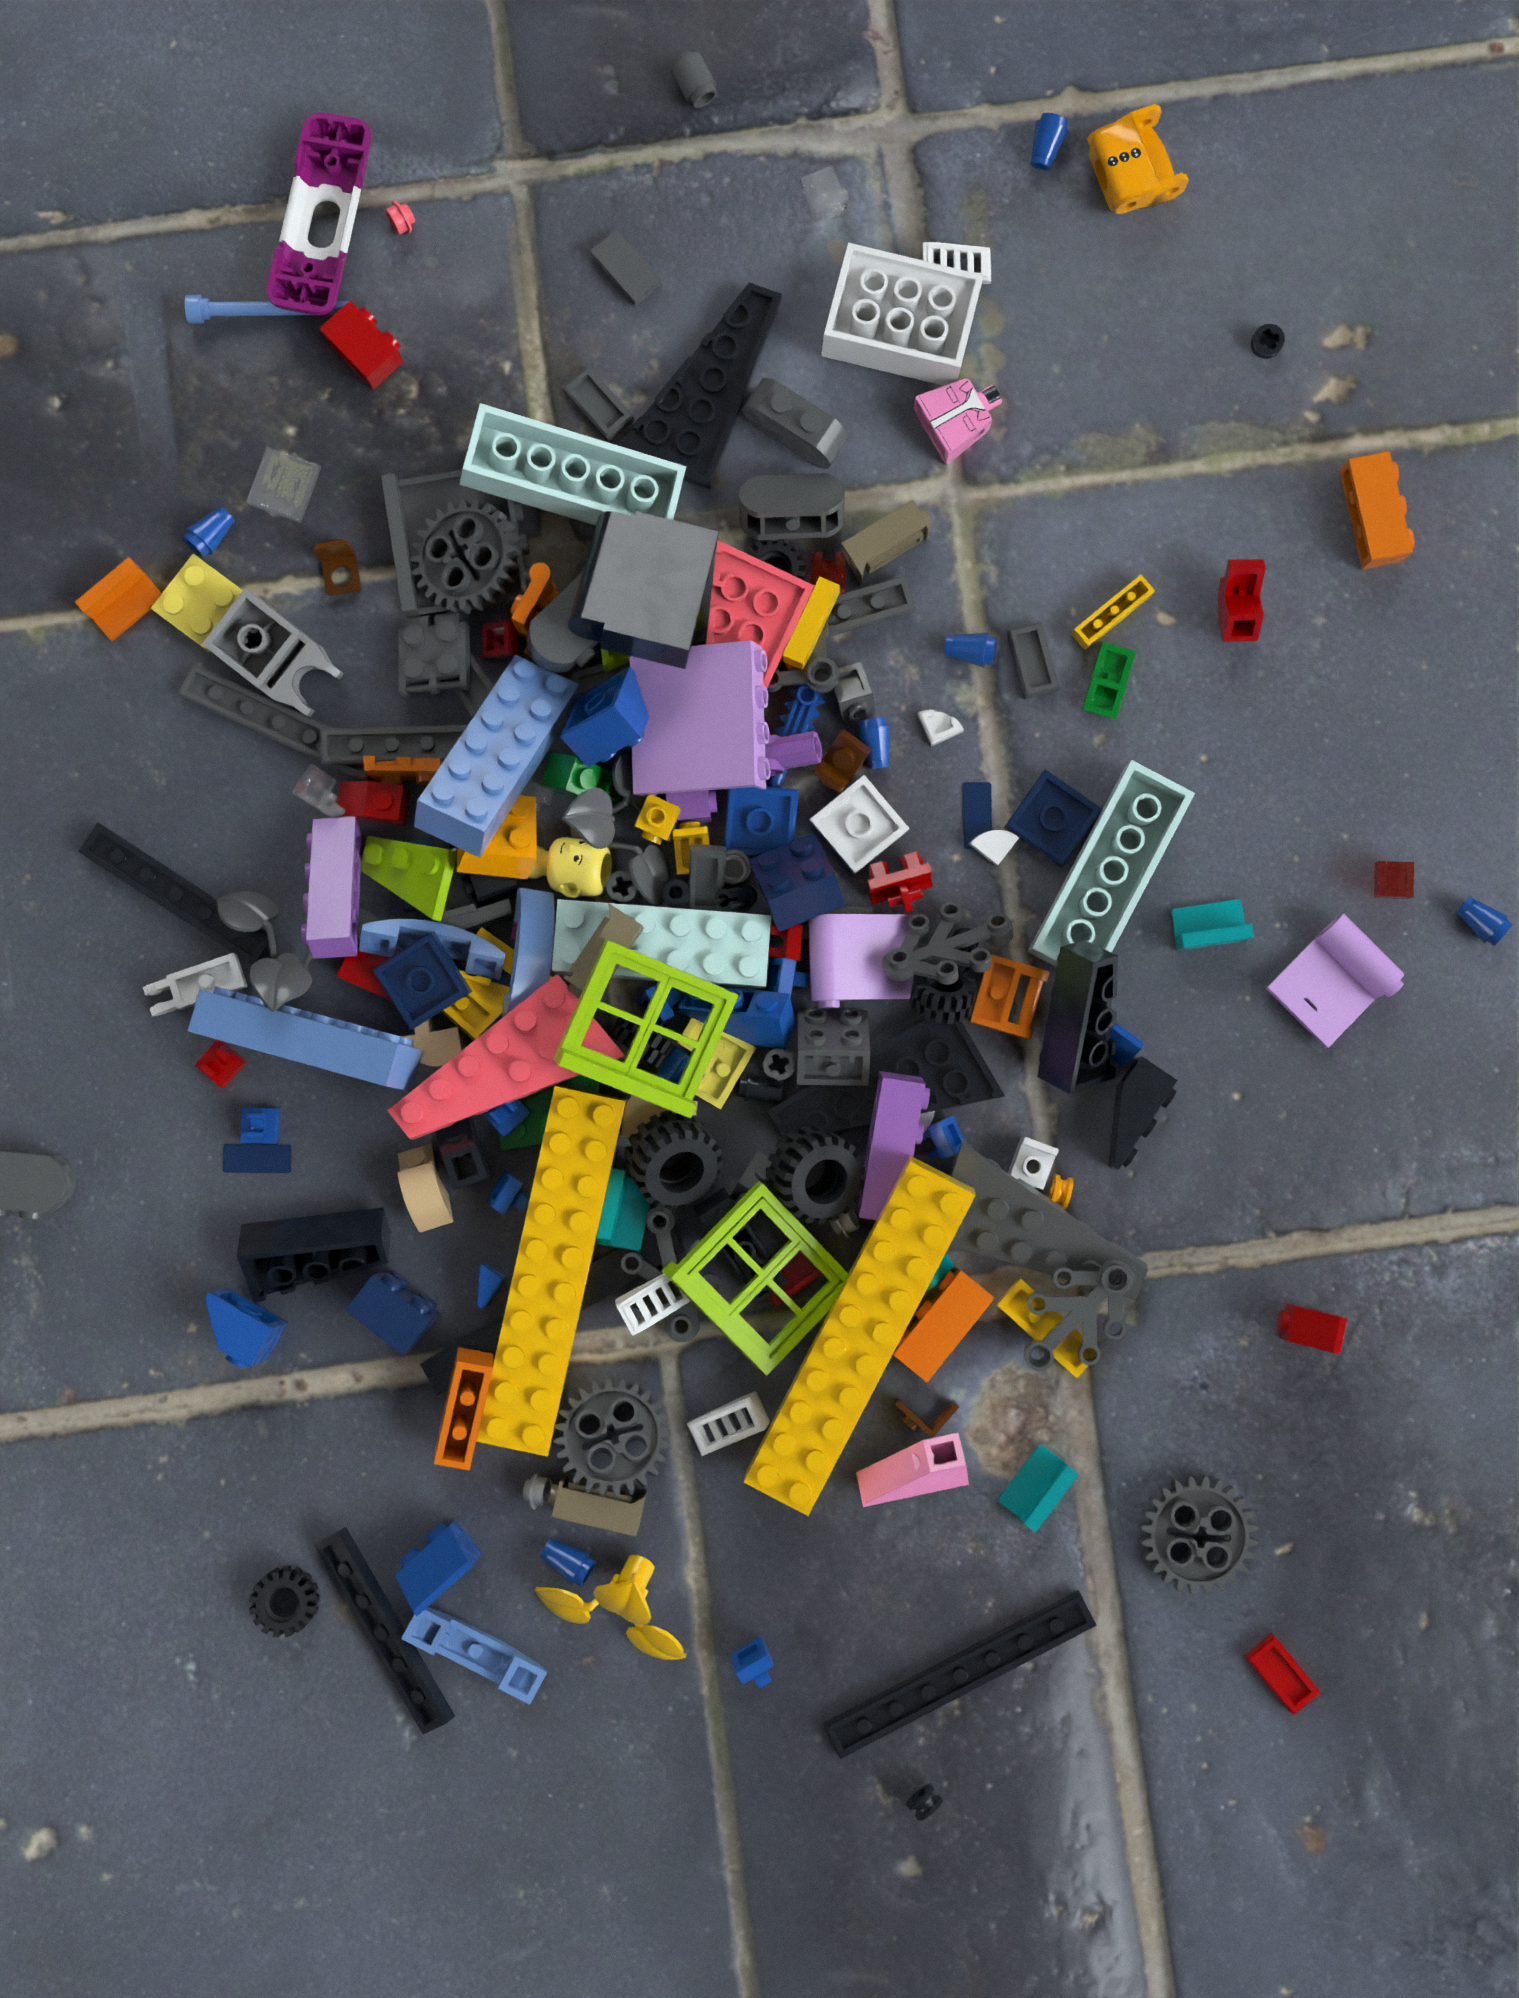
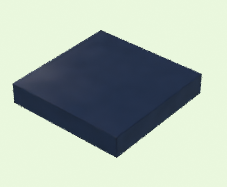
M1045 769L1004 828L1062 867L1098 817L1102 808Z
M434 931L372 969L410 1030L415 1029L472 992Z

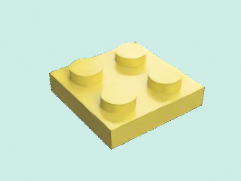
M192 554L151 609L210 652L202 643L243 590L195 554Z

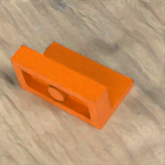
M128 557L77 599L75 603L86 615L94 620L113 642L151 610V607L162 592L145 572Z

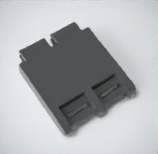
M460 612L435 614V625L432 624V618L429 615L405 618V628L398 629V680L401 698L409 697L410 693L430 691L431 694H439L440 690L461 688L462 691L470 690L469 626L465 621L463 622ZM459 678V681L440 683V680ZM429 681V684L410 686V683Z

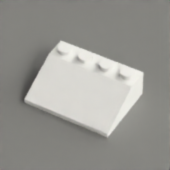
M848 243L824 332L821 356L942 386L958 381L984 275Z

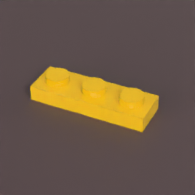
M1019 1278L999 1299L996 1305L1034 1340H1042L1063 1317L1057 1311H1046L1041 1315L1030 1312L1026 1299L1034 1290ZM1035 1297L1031 1301V1306L1034 1309H1040L1044 1305V1299L1041 1297ZM1074 1329L1053 1350V1355L1073 1376L1078 1378L1088 1365L1083 1364L1078 1357L1077 1351L1082 1344V1334L1077 1329ZM1086 1348L1083 1351V1358L1092 1359L1095 1356V1349Z

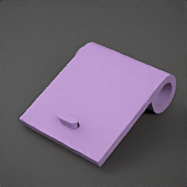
M1341 913L1298 954L1266 989L1327 1049L1375 999L1383 995L1390 998L1404 985L1401 981L1404 973L1344 913Z
M822 914L808 920L811 1001L818 1002V1008H839L840 1001L910 999L914 976L907 981H894L884 972L882 960L889 951L901 947L909 932L908 919L912 915Z

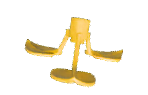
M630 1555L620 1575L614 1574L609 1584L597 1586L593 1592L595 1598L588 1603H584L577 1594L564 1589L535 1587L534 1589L543 1604L563 1620L577 1624L587 1623L591 1618L589 1612L600 1604L606 1610L634 1623L635 1627H628L626 1635L630 1642L643 1653L664 1660H679L687 1656V1653H684L683 1647L673 1635L661 1628L646 1625L651 1619V1614L645 1600L648 1590L645 1588L655 1567L648 1559L642 1556Z

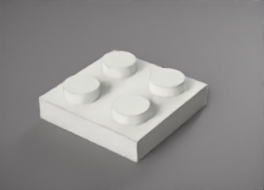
M865 775L810 819L812 825L854 875L909 830V827Z

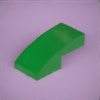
M1106 642L1101 643L1082 710L1116 720L1136 651Z

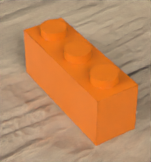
M1390 451L1348 459L1339 472L1361 569L1403 562L1413 552L1415 540L1412 530L1407 528L1405 519L1407 504L1405 497L1399 493L1397 484L1399 468L1397 463L1392 461Z
M957 1269L954 1274L949 1270L936 1287L940 1291L934 1299L930 1301L926 1298L914 1313V1316L918 1319L910 1329L906 1328L893 1353L897 1359L925 1382L930 1380L995 1299L960 1269Z
M458 1347L435 1446V1465L470 1471L493 1371L492 1353Z

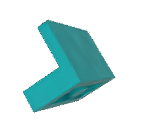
M1239 899L1171 910L1177 951L1242 942L1254 938L1252 923L1245 924L1242 902Z
M611 1169L596 1239L599 1245L639 1252L646 1229V1216L650 1210L651 1203L645 1200L633 1179L627 1177L625 1170Z
M1038 1444L1000 1494L998 1501L1019 1517L1024 1525L1036 1533L1079 1474L1044 1445Z

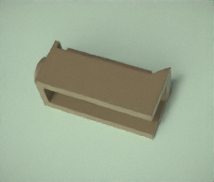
M911 500L842 542L843 550L840 551V554L861 585L864 572L872 573L921 543L923 537L925 540H928L931 533L930 526L932 525V520L924 507L918 508L914 500Z
M609 903L610 919L606 916L604 917L569 970L573 973L572 976L568 977L565 975L564 977L565 980L571 983L568 990L580 997L605 938L631 949L644 929L643 925ZM616 964L611 978L620 966L619 964Z
M564 1475L559 1485L552 1484L548 1499V1505L554 1507L551 1517L637 1536L647 1491L637 1497H633L634 1493L630 1495L628 1491L620 1490L619 1498H615L612 1488H607L606 1494L602 1498L600 1497L598 1486H594L589 1493H586L585 1481L574 1485L573 1478L566 1482L567 1476Z

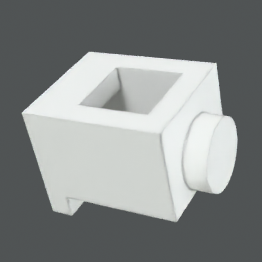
M1021 1137L1008 1174L1016 1179H1022L1034 1188L1043 1190L1059 1149L1027 1137ZM1036 1160L1038 1162L1039 1169L1036 1173L1031 1174L1027 1171L1026 1165L1028 1161Z

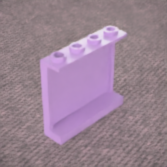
M748 640L691 646L686 669L630 656V667L635 672L649 715L643 739L632 747L633 794L647 798L648 795L659 797V794L746 787L766 789V780L770 778V763L768 758H765V744L769 742V727L764 722V708L768 706V691L763 686V672L767 670V656L760 645Z

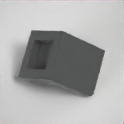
M462 883L449 887L442 920L476 912V909L479 908L474 897L467 898Z

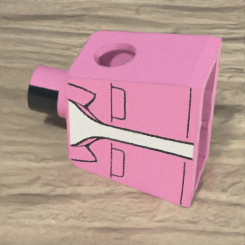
M962 379L916 396L913 411L943 462L947 465L989 431L992 418L988 411L1002 404V399L994 385L977 393L969 379Z

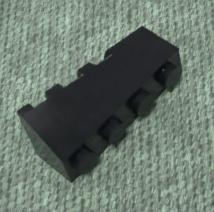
M1086 940L1060 947L1054 986L1051 990L1050 1009L1045 1023L1044 1042L1039 1056L1040 1064L1037 1077L1068 1094L1115 1078L1116 1067L1110 1065V1055L1112 1056L1116 1053V1041L1111 1039V1026L1117 1023V1012L1111 1009V1001L1117 996L1118 955Z
M383 1207L241 1224L237 1258L255 1304L265 1301L267 1294L279 1291L284 1295L294 1292L297 1285L310 1281L315 1285L328 1282V1278L333 1274L341 1272L347 1276L387 1264L389 1261L391 1231Z

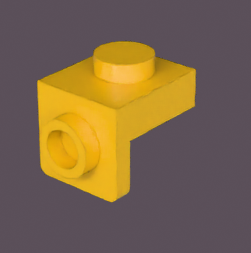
M648 795L635 827L643 830L641 837L660 845L663 839L671 842L673 839L672 830L675 829L673 827L681 809L656 796Z
M700 822L679 824V829L672 830L677 876L689 875L691 844L710 845L708 827H700Z

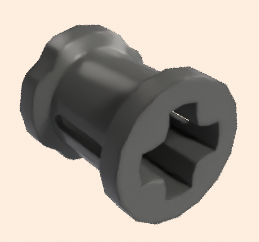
M616 871L609 877V881L606 884L607 893L616 904L631 905L639 897L640 892L635 886L631 874L626 871ZM623 880L627 885H633L628 888L629 894L624 897L620 892L614 893L619 888L618 882Z
M776 1048L766 1054L763 1061V1069L768 1078L774 1081H783L790 1077L794 1071L795 1062L790 1052ZM778 1055L781 1060L785 1058L788 1060L789 1064L784 1067V1074L780 1075L777 1070L770 1071L768 1066L773 1064V1056Z

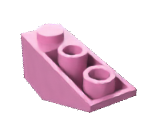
M959 1433L922 1440L856 1472L863 1507L969 1485L967 1466Z

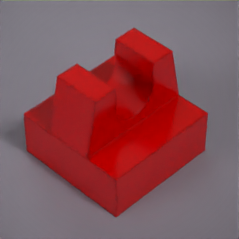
M798 924L780 932L777 926L771 927L770 935L781 937L783 945L780 948H769L768 956L787 958L800 963L803 925Z
M216 1040L195 1066L220 1088L225 1089L248 1061L224 1041Z

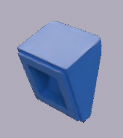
M1119 1024L1111 1026V1039L1116 1041V1053L1112 1056L1110 1055V1058L1119 1065L1124 1066L1143 1048L1144 1042Z
M486 1262L480 1265L477 1306L481 1309L490 1305L507 1280L505 1275Z

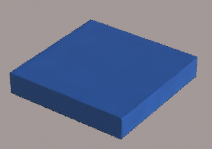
M766 786L764 790L756 787L728 789L723 846H727L726 851L737 849L743 851L747 856L756 857L763 852L771 851L793 842L799 789Z

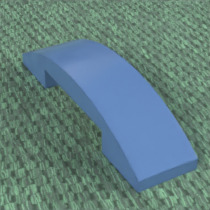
M518 888L513 922L517 924L510 988L509 993L504 995L502 1018L549 981L554 944V893L526 888Z
M388 919L366 923L362 926L359 951L391 958L396 954L397 947L405 949L423 936L434 931L452 959L467 961L465 973L497 980L501 978L506 954L487 940L466 930L439 922L418 919Z
M427 1607L418 1616L413 1615L401 1638L431 1655L437 1652L498 1684V1689L529 1705L547 1674V1670L509 1644L467 1622Z

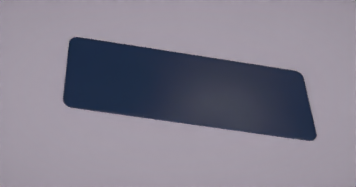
M965 782L963 784L965 849H974L969 845L971 840L982 833L992 831L990 782Z
M225 1144L223 1171L228 1173H290L292 1146Z

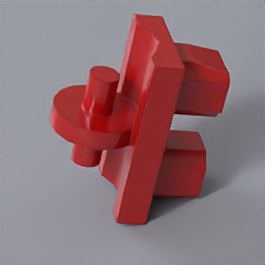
M918 852L909 853L901 857L902 871L890 874L887 862L881 861L870 864L868 888L872 905L884 901L888 902L889 907L902 904L905 913L913 911L911 901L923 898L922 890L933 888L930 864H924Z

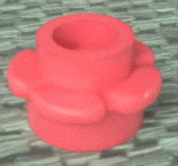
M393 200L392 206L385 209L390 225L397 235H401L406 231L411 233V224L415 223V218L406 203L400 205L396 200Z

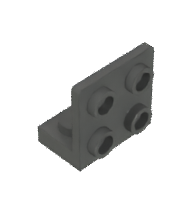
M817 1007L799 1009L797 1014V1085L869 1086L870 1036L868 1011L855 1008L843 1010L821 1009Z

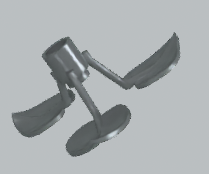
M632 750L621 753L616 758L612 768L614 786L617 792L624 797L623 800L612 807L611 799L604 790L590 788L582 792L570 804L561 819L571 826L572 838L583 839L593 848L603 849L608 847L634 853L636 856L629 863L632 880L639 892L650 904L660 907L664 902L662 898L663 887L670 881L669 863L664 853L655 845H646L641 850L638 846L612 842L615 834L613 824L615 818L612 814L625 808L629 803L635 809L642 810L647 799L633 794Z
M249 891L234 892L220 897L216 901L218 915L228 927L243 932L256 931L262 926L266 929L271 958L260 959L251 966L250 980L257 995L268 1009L274 1012L286 1002L306 993L312 983V977L308 972V965L313 956L310 949L301 962L298 956L292 953H283L278 956L273 926L270 921L279 917L280 910L277 904L263 894ZM360 907L358 944L360 943L363 924L381 921Z

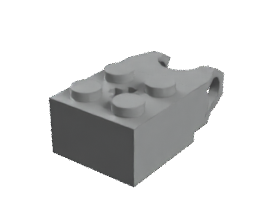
M244 588L202 643L203 646L273 700L293 706L308 717H311L315 711L308 706L306 700L301 695L299 684L302 676L307 671L313 669L323 670L339 680L344 674L333 665L322 646L246 588ZM253 636H262L261 644L252 649L255 643L251 642Z

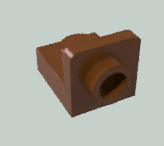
M843 729L834 740L821 763L815 767L812 773L819 778L824 786L842 792L852 781L872 749Z

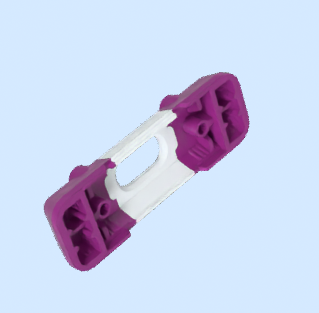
M316 112L305 119L296 153L295 173L278 248H275L266 286L267 296L270 302L277 308L316 316H327L336 304L372 143L371 130L368 124L361 119L324 112ZM330 201L336 203L340 208L335 238L330 246L318 248L312 246L308 241L313 212L318 203Z

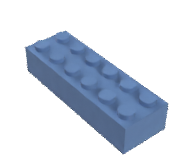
M515 655L417 800L414 827L480 858L567 722L576 701L579 684Z
M215 986L213 993L199 990L188 1032L382 1086L410 1092L412 1091L423 1050L411 1047L413 1042L411 1039L282 1005L274 1012H271L260 998Z

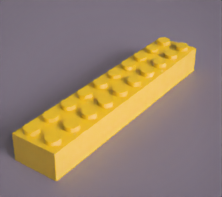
M559 1084L554 1086L476 1442L548 1457L627 1099Z
M909 1156L746 1471L745 1484L809 1516L976 1196L974 1188Z

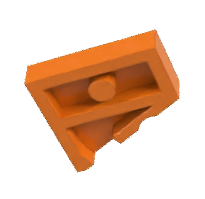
M363 756L364 771L376 782L402 785V781L416 780L418 785H428L443 763L441 758L395 757V761L376 762L375 756Z

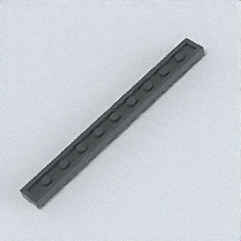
M906 575L840 594L827 619L829 623V634L827 637L915 612L916 606ZM707 633L693 637L691 646L706 645ZM630 662L606 673L603 664L570 673L572 681L579 684L577 697L630 666Z

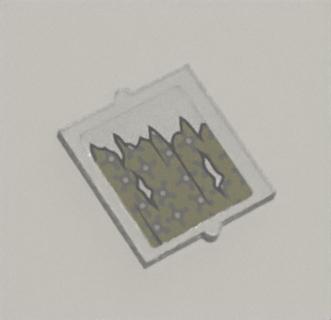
M266 447L246 504L267 511L274 518L278 515L301 523L322 467L298 458L296 453L289 455Z

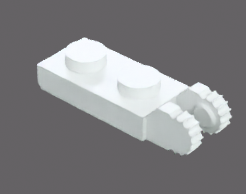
M231 953L166 976V979L144 986L143 990L145 995L153 996L171 989L174 999L155 1004L150 1008L152 1016H159L177 1009L182 1010L194 1006L199 990L213 993L215 986L231 991H237L248 986L237 954Z

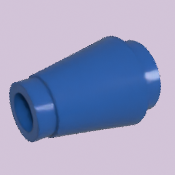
M1043 113L1040 120L1036 121L1031 166L1039 170H1050L1051 164L1054 162L1069 132L1066 128L1068 124L1067 119L1058 114Z
M219 506L216 510L186 528L187 533L182 539L195 554L204 558L207 554L212 555L235 520L224 508Z
M989 632L947 635L944 654L945 656H951L952 658L984 668L985 664H994L997 637L989 636Z
M886 717L858 721L859 730H856L858 739L872 749L866 758L869 770L890 766V725H887Z
M1471 896L1456 912L1483 943L1488 941L1493 946L1500 941L1513 925L1506 919L1507 915L1473 899Z
M552 1538L547 1542L540 1555V1558L545 1560L571 1586L575 1583L582 1587L596 1564V1561L590 1558V1553L555 1541Z

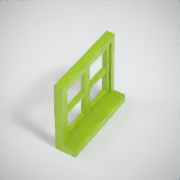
M605 938L553 1059L558 1066L692 1118L697 1106L692 1100L739 995ZM616 964L658 981L643 1018L600 1001ZM672 987L713 1004L697 1041L656 1024ZM597 1008L639 1025L623 1062L581 1045ZM652 1031L694 1047L678 1084L637 1068Z
M759 1181L678 1264L671 1261L662 1270L669 1280L766 1376L831 1309L848 1276L843 1267L768 1188ZM759 1209L789 1239L763 1268L732 1238ZM726 1244L756 1273L729 1303L699 1274V1271ZM799 1250L828 1280L802 1309L772 1280ZM766 1285L796 1314L769 1344L739 1315Z

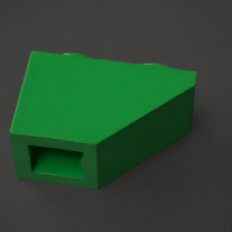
M551 752L540 786L574 800L582 792L590 788H600L609 795L612 807L621 802L623 796L617 792L614 786L612 772L595 764L587 767L576 755Z

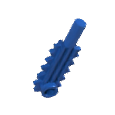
M798 684L796 688L789 690L794 700L784 703L790 713L779 716L785 725L775 729L780 737L816 730L810 720L820 717L815 707L825 704L821 697L822 693L812 691L807 684ZM784 769L785 772L783 774L771 776L767 786L781 787L788 769Z

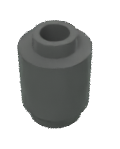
M685 51L679 54L674 59L671 73L688 103H692L695 108L708 105L716 98L718 92L715 88L717 83L699 52Z

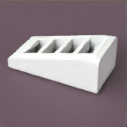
M939 242L922 243L921 260L934 263L933 259H940V265L947 266V259H953V268L961 270L960 259H967V271L984 275L982 284H991L990 248ZM974 258H980L981 273L974 272Z
M664 1273L615 1299L617 1309L632 1336L647 1329L690 1302L682 1292L681 1296L675 1298L668 1285L670 1280ZM660 1287L669 1301L664 1305L655 1291ZM647 1295H649L656 1308L651 1312L643 1300ZM635 1302L643 1315L638 1319L630 1307Z
M754 1391L689 1421L687 1425L701 1456H704L764 1431L770 1424V1420L757 1392ZM745 1407L747 1408L753 1423H750L748 1416L744 1410ZM735 1412L742 1427L741 1429L737 1430L730 1413ZM721 1418L728 1435H723L716 1419ZM706 1423H708L715 1438L713 1442H710L703 1427Z

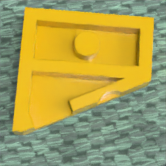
M459 970L472 992L441 1012L474 1041L502 1016L504 995L509 993L510 987L491 982L492 979L482 976H470L464 971Z

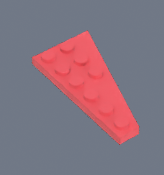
M717 540L706 645L748 640L760 645L767 656V670L763 672V686L768 688L814 585Z
M556 974L387 1111L409 1139L413 1140L453 1125L457 1121L473 1115H479L489 1111L491 1108L504 1103H510L580 1075L558 1066L553 1059L579 999L568 990L566 983ZM593 1017L581 1045L617 1060L625 1059L626 1056Z

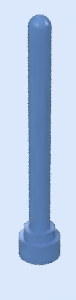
M202 295L185 296V315L189 324H203L205 320H210L211 316L311 315L277 308L270 301L210 302L208 298H202ZM336 301L329 315H334L348 301Z

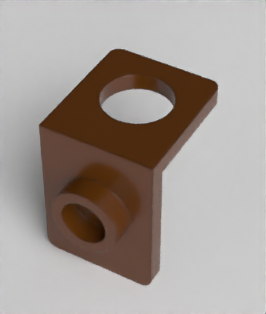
M329 539L323 543L312 545L314 553L322 562L326 593L329 596L361 591L356 552L348 540ZM339 567L348 568L352 574L350 582L344 586H338L332 581V574Z
M898 1397L894 1400L895 1405L904 1412L901 1419L916 1433L921 1428L931 1438L936 1435L960 1407L952 1399L933 1422L928 1425Z

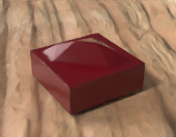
M512 620L481 624L482 659L491 661L513 658L515 655L518 656V631Z

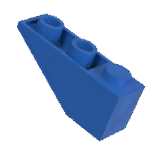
M723 987L739 995L723 1030L724 1033L751 1045L786 1049L796 1025L788 993ZM685 992L678 1010L691 1018L705 1023L713 1004Z

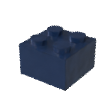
M814 833L797 838L793 842L749 859L759 890L779 932L845 905L836 875Z
M383 1271L370 1277L345 1311L400 1354L404 1355L417 1347L441 1313L435 1309L437 1303L422 1292L416 1295L408 1289L409 1282L399 1273L391 1271L389 1274Z

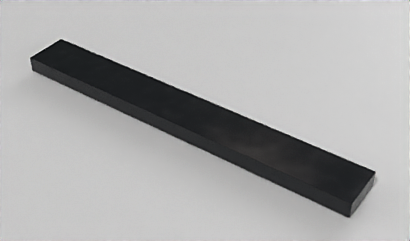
M666 1220L663 1221L662 1223L658 1224L657 1226H659V1227L665 1226V1225H666ZM672 1228L670 1232L676 1256L685 1251V1248ZM648 1230L644 1233L639 1253L646 1262L656 1268L662 1264L656 1234ZM617 1248L590 1265L581 1311L640 1277L637 1273H626L621 1267V1260L629 1250ZM628 1257L626 1259V1263L630 1268H637L639 1266V1262L635 1257ZM504 1315L420 1364L437 1395L449 1389L458 1347L492 1353L494 1363Z
M1077 1590L823 1723L824 1728L839 1758L842 1759L1097 1625L1081 1593Z

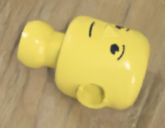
M561 837L553 841L549 851L537 846V859L529 877L538 879L542 876H547V881L553 890L570 898L579 896L596 897L606 890V884L611 876V853L608 847L596 849L583 839Z

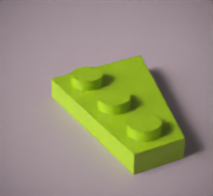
M367 836L361 859V871L431 919L441 922L457 852L450 849Z

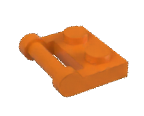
M541 562L535 563L530 568L529 575L532 581L524 595L519 594L516 597L510 613L513 614L511 619L519 635L527 639L531 621L549 604L554 592L557 591L555 583L551 580L552 575L549 567Z
M991 954V967L983 972L969 1023L1007 1033L1018 1038L1031 1040L1033 1029L1030 1027L1043 982L1047 983L1050 972ZM1020 976H1025L1030 979L1017 1024L1008 1022V1017Z

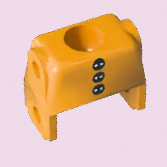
M1152 104L1130 112L1117 121L1096 129L1087 138L1090 147L1088 154L1109 209L1116 214L1150 208L1176 199L1178 195L1185 191L1189 182L1187 174H1183V172L1174 175L1166 149L1152 128L1157 125L1162 113L1159 105Z

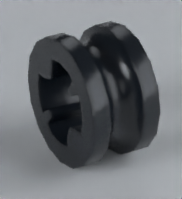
M1274 324L1260 326L1251 339L1253 353L1263 359H1270L1276 356L1285 342V335L1282 329ZM1264 334H1267L1269 339L1274 338L1276 340L1271 347L1272 349H1268L1266 344H1260L1259 341L1262 340Z
M932 1784L922 1786L906 1803L910 1810L916 1811L915 1817L918 1821L931 1816L943 1802L939 1794L934 1795Z

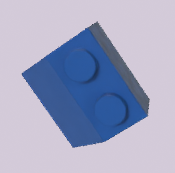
M629 666L576 698L560 737L587 767L599 761L604 763L610 760L618 750L625 746L629 748L635 746L645 735L644 729L649 715L634 670Z
M228 1287L209 1292L205 1298L218 1350L227 1354L225 1359L237 1367L245 1368L246 1366L252 1367L268 1360L288 1325V1321L258 1304H254L251 1300Z
M455 1520L447 1527L441 1522L426 1536L429 1543L418 1551L414 1546L398 1561L402 1567L394 1576L412 1612L416 1616L423 1612L473 1567L482 1554L481 1549Z

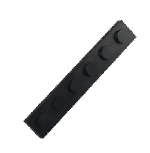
M97 822L79 849V853L252 965L262 959L270 948L265 929L260 928L252 932L231 929L219 918L216 904L217 898L104 825Z
M347 1527L315 1544L314 1547L422 1734L447 1724L455 1717V1714L416 1647L401 1639L405 1628Z

